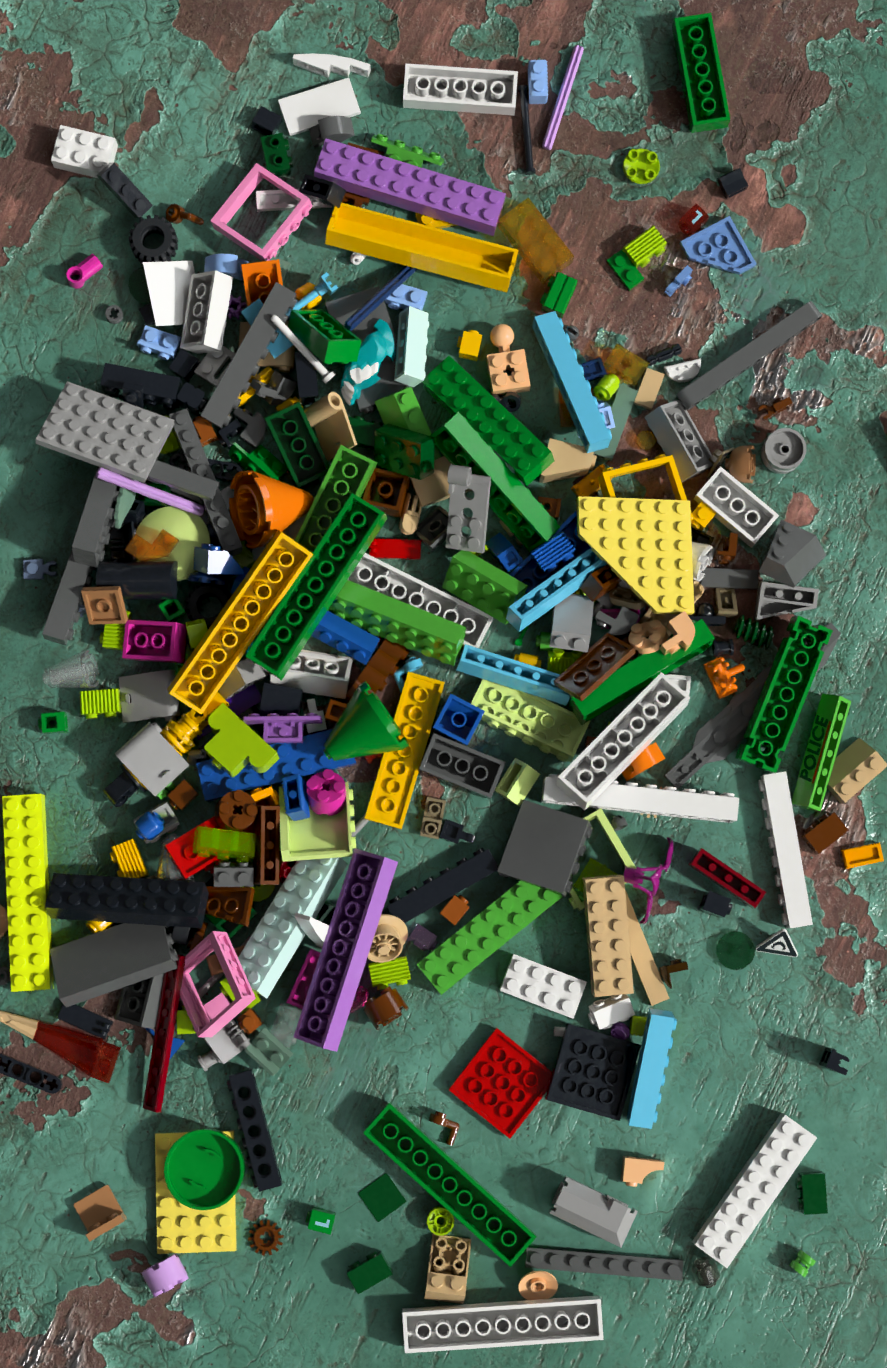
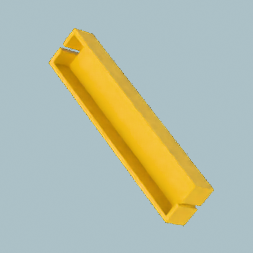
M341 203L340 208L334 207L325 240L327 245L506 293L519 251L514 248Z

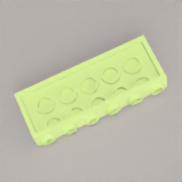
M482 679L471 702L472 705L485 711L481 720L487 722L488 726L495 729L500 728L511 737L521 738L525 744H533L544 753L556 755L563 762L572 761L590 723L588 721L581 725L575 714L544 698Z

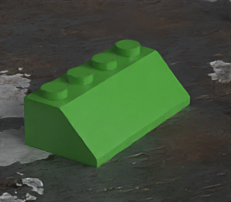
M411 386L374 401L384 425L392 424L428 436L431 435V431ZM436 446L434 447V460L441 457Z

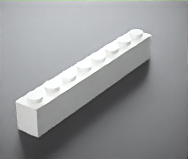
M786 771L762 775L758 783L760 791H763L764 794L762 807L763 810L767 811L768 818H765V825L767 829H770L771 837H768L770 849L773 848L774 852L772 865L777 869L775 882L776 886L780 887L781 894H778V900L784 910V913L781 914L783 925H786L787 928L813 925Z

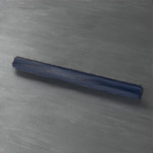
M403 267L345 321L344 327L352 331L405 282L417 268Z

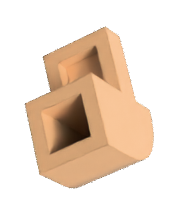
M684 611L668 622L667 627L674 637L661 645L660 650L664 656L669 652L670 654L677 652L680 649V645L686 651L692 644L695 627Z

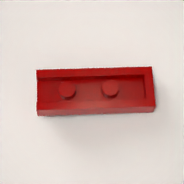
M374 539L369 546V555L377 559L421 560V540Z

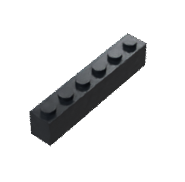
M481 848L473 853V858L467 860L465 857L456 862L457 867L452 870L450 867H447L440 871L441 876L434 879L432 876L423 881L424 885L417 889L414 886L405 891L407 895L401 899L398 895L389 900L390 905L387 907L391 915L400 918L406 923L496 872L499 866L489 849L484 851Z

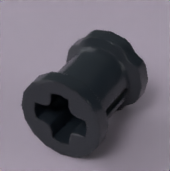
M714 640L712 643L713 656L717 657L720 654L733 656V640Z

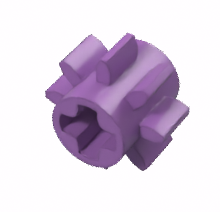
M231 295L228 309L229 319L233 316L239 320L242 308L246 307V302L241 303V296L233 298ZM232 305H236L237 310H233Z

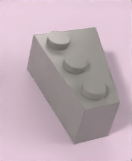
M759 581L754 619L815 609L817 607L819 589L799 586L793 588L784 584Z

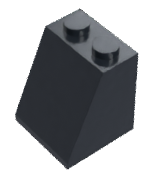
M264 683L259 715L267 716V714L275 713L279 714V716H287L288 713H296L300 716L304 697L303 690ZM264 724L257 725V731L261 732V736H263Z

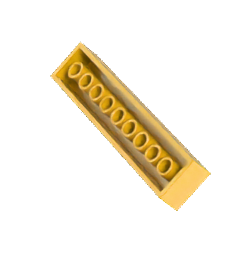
M279 529L167 688L169 694L202 715L313 556L308 549Z

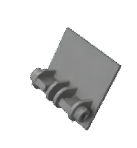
M233 1019L212 1038L203 1037L223 1065L250 1045V1039L242 1032L243 1030L239 1028V1024H236Z

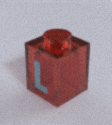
M695 204L680 218L678 225L684 234L691 236L707 223L710 216L698 204Z

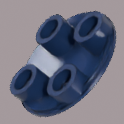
M199 571L188 574V581L214 582V584L226 585V579L218 574H206Z

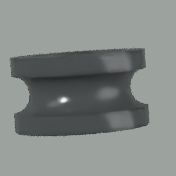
M111 305L106 309L105 315L110 323L117 324L122 321L123 312L119 306ZM114 310L115 312L119 311L117 313L118 317L115 319L114 317L110 318L111 312Z

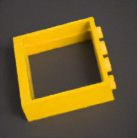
M662 454L650 461L642 459L634 465L626 463L618 469H613V467L602 470V473L597 478L603 497L616 498L610 478L665 465L676 500H687L673 455L666 456Z

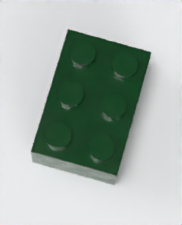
M392 424L376 429L374 461L377 462L376 466L422 480L434 473L435 437Z

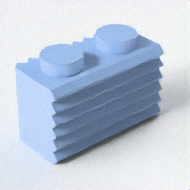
M529 60L528 62L529 104L547 103L548 65L546 60Z

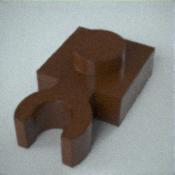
M203 922L202 928H197L194 937H190L187 948H190L189 952L203 940L208 923Z

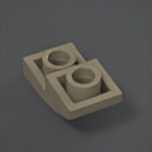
M427 796L420 836L439 839L446 799Z

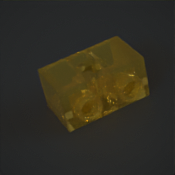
M616 344L604 363L605 370L608 373L618 375L629 386L637 385L649 365L648 362L619 344ZM625 364H628V368H626V369H623V368H622V366H624Z

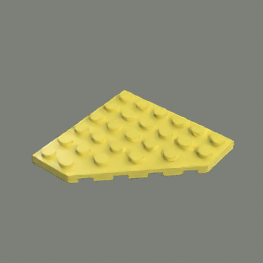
M578 496L576 498L578 537L585 541L592 548V551L602 561L604 560L611 567V570L621 580H624L641 600L643 599L650 606V609L655 614H681L684 611L687 615L694 614L690 501Z

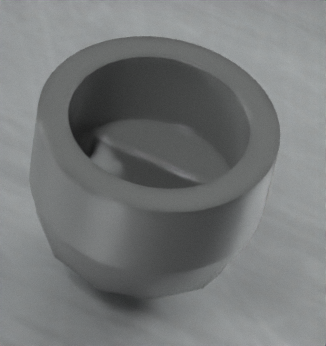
M570 325L564 330L565 333H568L570 341H575L579 336V330L576 326ZM568 329L572 330L573 332L576 333V335H574L573 333H571V332H569V331H567V330H568Z
M618 815L612 818L611 825L614 831L628 826L623 816Z

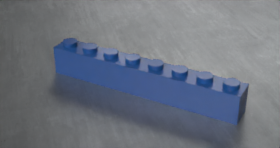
M244 566V575L239 574L236 577L230 593L233 594L249 572V568ZM329 611L325 613L311 635L365 665L371 658L380 638Z

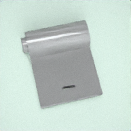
M163 670L118 677L123 723L155 718H165L166 722H169L170 719L176 721V717L180 716L179 700L169 694L167 690L176 677V670Z
M148 722L116 751L115 755L156 796L181 774L189 764L162 736L160 732L163 730L156 722L153 724Z

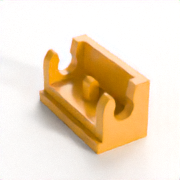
M599 465L571 488L577 497H591L601 489L597 478L602 473V470L605 469V465Z

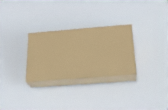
M647 368L634 404L652 410L665 374Z

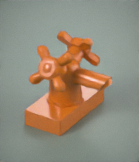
M719 657L703 665L719 700L737 692L738 687L734 684L736 678H731V676L744 671L745 666L743 664L727 670L726 667L729 666V663L724 662L723 657Z

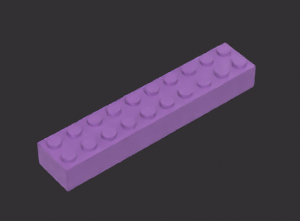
M327 138L314 170V177L334 182L347 192L494 236L506 193Z
M356 848L354 849L293 1038L337 1052L398 864L397 861Z

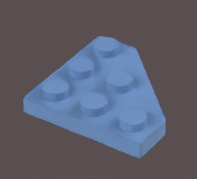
M730 216L679 243L688 260L738 275L757 265Z

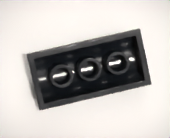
M102 561L97 568L96 587L120 586L123 600H177L178 561Z

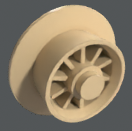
M381 914L367 957L369 960L384 963L394 960L400 955L408 937L407 926L400 918Z

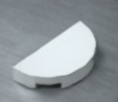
M701 358L666 366L663 369L670 379L676 382H688L698 374L701 367Z

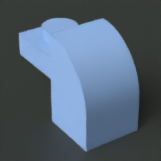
M213 254L205 257L204 272L216 270L234 279L244 281L241 264H247L249 261L239 259L238 255Z

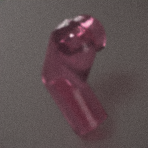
M363 986L357 988L356 999L353 1001L350 1014L365 1006L364 1003L367 1001L369 994L368 990Z

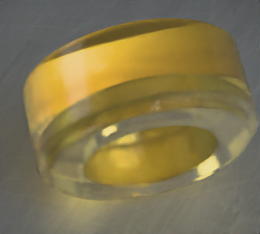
M642 431L636 438L637 446L645 451L653 448L656 441L654 434L650 431Z

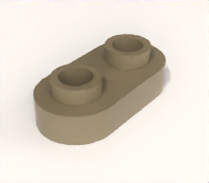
M616 587L609 592L610 602L614 605L639 610L646 605V602L643 599L641 600L631 589Z

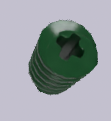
M741 615L735 624L732 635L736 632V639L743 635L744 642L751 638V645L758 641V648L765 644V650L767 651L774 633L771 626L765 630L766 625L764 623L758 627V621L751 624V618H748L744 622V615Z

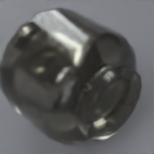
M705 1256L694 1261L691 1270L696 1283L706 1288L715 1286L720 1278L716 1262Z

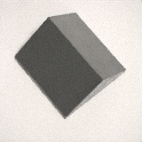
M439 505L418 525L417 530L414 532L417 538L431 552L446 540L448 512Z

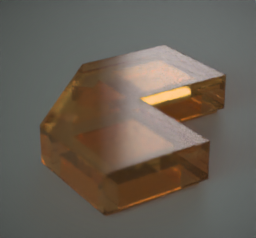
M162 529L153 544H150L136 534L125 551L140 561L169 557L178 544L179 539Z

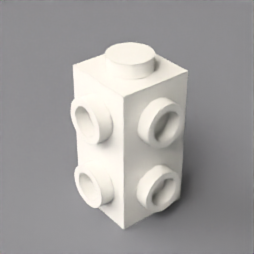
M626 994L612 995L610 998L597 1000L593 1005L588 1006L590 1010L588 1014L589 1020L599 1030L608 1029L614 1023L627 1021L631 1016L635 1015L631 1001Z

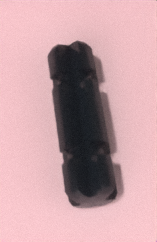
M675 344L671 348L667 347L655 352L654 355L646 356L648 366L672 358L673 355L681 354V346Z

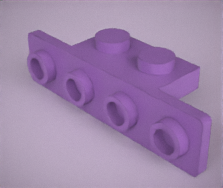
M275 713L267 714V716L248 714V717H243V721L247 725L264 724L263 740L266 743H303V724H322V718L317 713H307L306 716H298L296 713H288L287 716H279V714Z

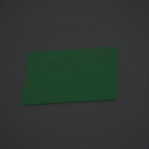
M387 1173L358 1193L377 1222H380L406 1203L405 1198Z

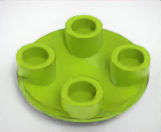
M632 149L624 158V174L634 183H650L659 174L660 163L657 154L653 151Z

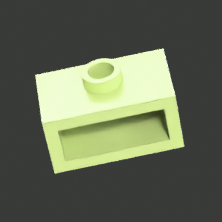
M515 758L495 791L520 807L540 774L528 764Z

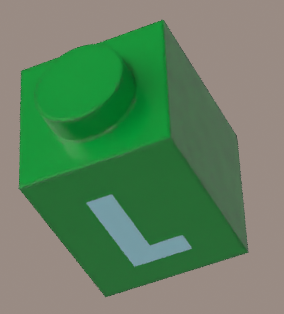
M313 1207L312 1212L308 1211L305 1223L309 1224L308 1229L331 1235L336 1213Z

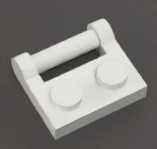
M222 346L221 351L207 353L194 372L217 387L228 366L218 379H215V377L228 359H233L236 353Z

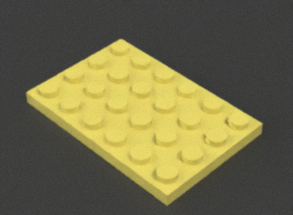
M221 1131L234 1140V1131ZM188 1132L155 1133L157 1254L236 1251L235 1195L224 1205L211 1210H196L181 1204L167 1187L164 1165L170 1148Z

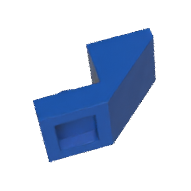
M501 533L485 542L492 556L500 561L507 573L524 561L514 546Z

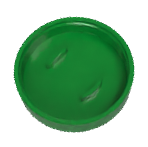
M210 1128L196 1129L179 1138L170 1148L164 1165L165 1181L171 1194L181 1204L196 1210H211L227 1203L240 1188L245 1171L244 1158L236 1142L227 1134Z

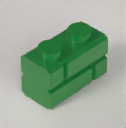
M557 272L555 277L551 276L547 285L550 287L548 294L544 293L540 301L543 304L542 311L547 313L556 311L557 316L563 318L578 280L560 272Z

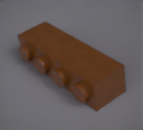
M257 806L258 812L254 820L253 884L279 885L280 806Z

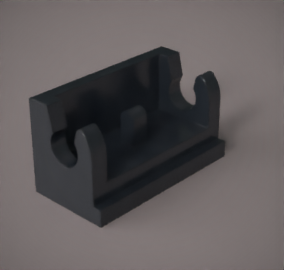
M826 1047L819 1065L846 1075L848 1070L840 1067L839 1064H841L840 1060L842 1059L849 1062L848 1057L837 1053V1050Z

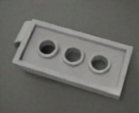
M451 464L448 471V493L450 494L446 548L484 553L491 477L472 474L471 467ZM466 489L474 491V498L466 496ZM464 508H470L473 516L467 517L464 514ZM464 526L471 529L470 536L463 534L462 528Z

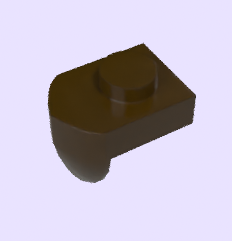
M675 959L670 961V965L659 967L661 976L670 989H672L670 973L688 970L686 961L682 962L681 959Z

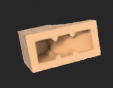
M623 1156L621 1180L626 1182L625 1185L637 1187V1183L642 1184L643 1179L649 1173L656 1170H664V1161Z

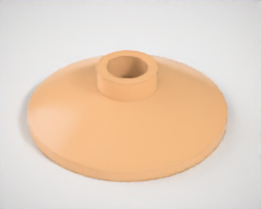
M533 1271L520 1279L518 1288L521 1296L527 1300L549 1299L557 1292L558 1282L548 1272Z

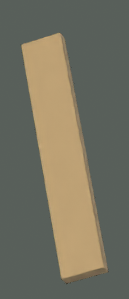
M625 890L630 954L649 1002L653 1006L670 998Z

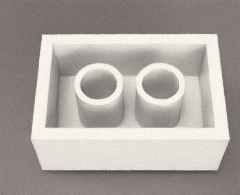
M60 125L51 162L54 168L98 178L96 175L109 163H114L118 144L113 137Z

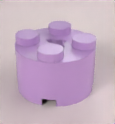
M177 1253L141 1272L154 1297L171 1290L175 1285L189 1279Z

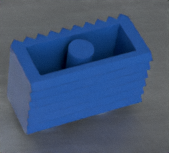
M561 531L533 550L530 556L542 573L546 571L551 573L558 568L557 564L563 560L565 563L572 559L576 549L564 532Z
M300 775L282 778L286 807L285 813L293 821L310 818L306 781Z

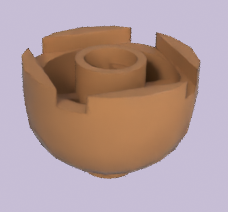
M743 445L735 448L730 453V457L725 460V469L729 470L730 475L740 483H753L754 481L751 480V476H755L756 454H752L751 451L755 450L753 445Z

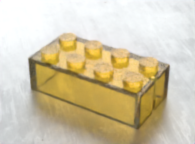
M529 198L498 219V228L512 246L519 250L520 256L542 284L550 280L551 276H555L557 270L561 272L573 263L574 255Z

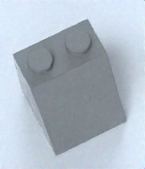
M571 594L554 606L549 647L588 652L594 601L592 602L585 595Z

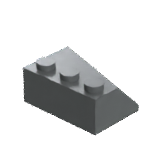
M781 520L773 533L759 572L794 588L809 571L813 570L826 557V553L816 535Z

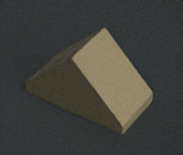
M716 588L715 616L734 618L738 614L735 588Z

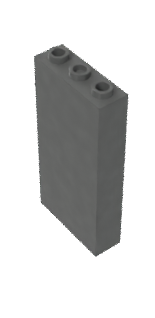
M374 287L325 302L326 310L344 326L345 321L378 292L380 287ZM383 301L351 332L361 339L362 343L368 334L376 332L373 327L379 319H382L388 323L393 332L397 350V339L385 302ZM386 355L377 373V376L381 379L371 387L361 390L359 399H356L359 413L364 412V414L375 411L377 407L374 401L408 387V385L394 381L396 355L394 361Z
M123 923L50 949L61 1002L65 1007H69L177 969L176 961L178 956L176 950L172 948L174 940L171 938V932L169 933L168 931L170 926Z

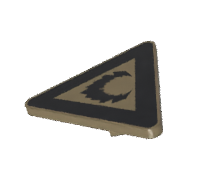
M735 447L723 452L716 449L712 453L713 456L709 458V461L713 464V467L707 475L708 479L723 465L726 458L730 457V453Z

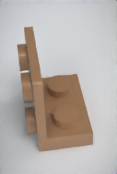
M109 1185L103 1186L74 1203V1207L88 1231L86 1237L89 1242L127 1219Z

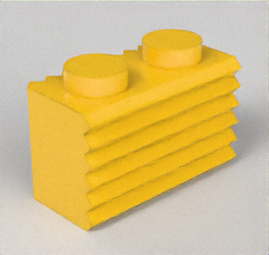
M130 839L111 847L113 852L110 853L113 863H117L120 870L117 871L119 877L143 878L149 875L135 839Z

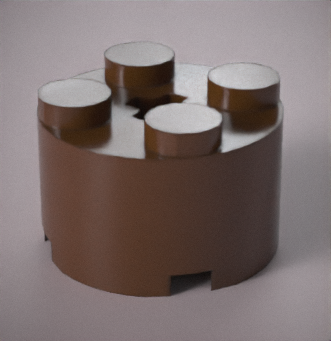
M242 790L231 791L224 795L216 804L215 821L224 831L241 832L253 823L258 808L254 799L248 793ZM235 809L238 810L237 814H233Z
M389 986L380 992V997L377 999L372 997L364 1003L365 1008L363 1011L376 1030L380 1029L378 1025L386 1026L400 1017L402 1009H405V1011L409 1009L396 988L392 989Z

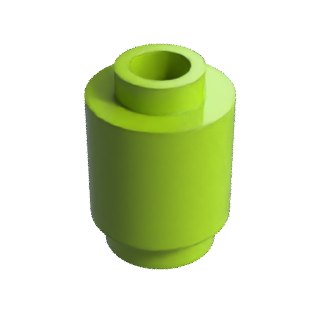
M612 373L605 375L594 388L595 396L599 400L608 401L619 388V378Z

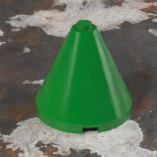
M366 681L357 687L324 743L325 749L323 752L329 760L332 758L334 761L398 751L409 746L405 737L401 740L398 736L401 735V730L378 696L373 692L371 694L367 692L371 687Z

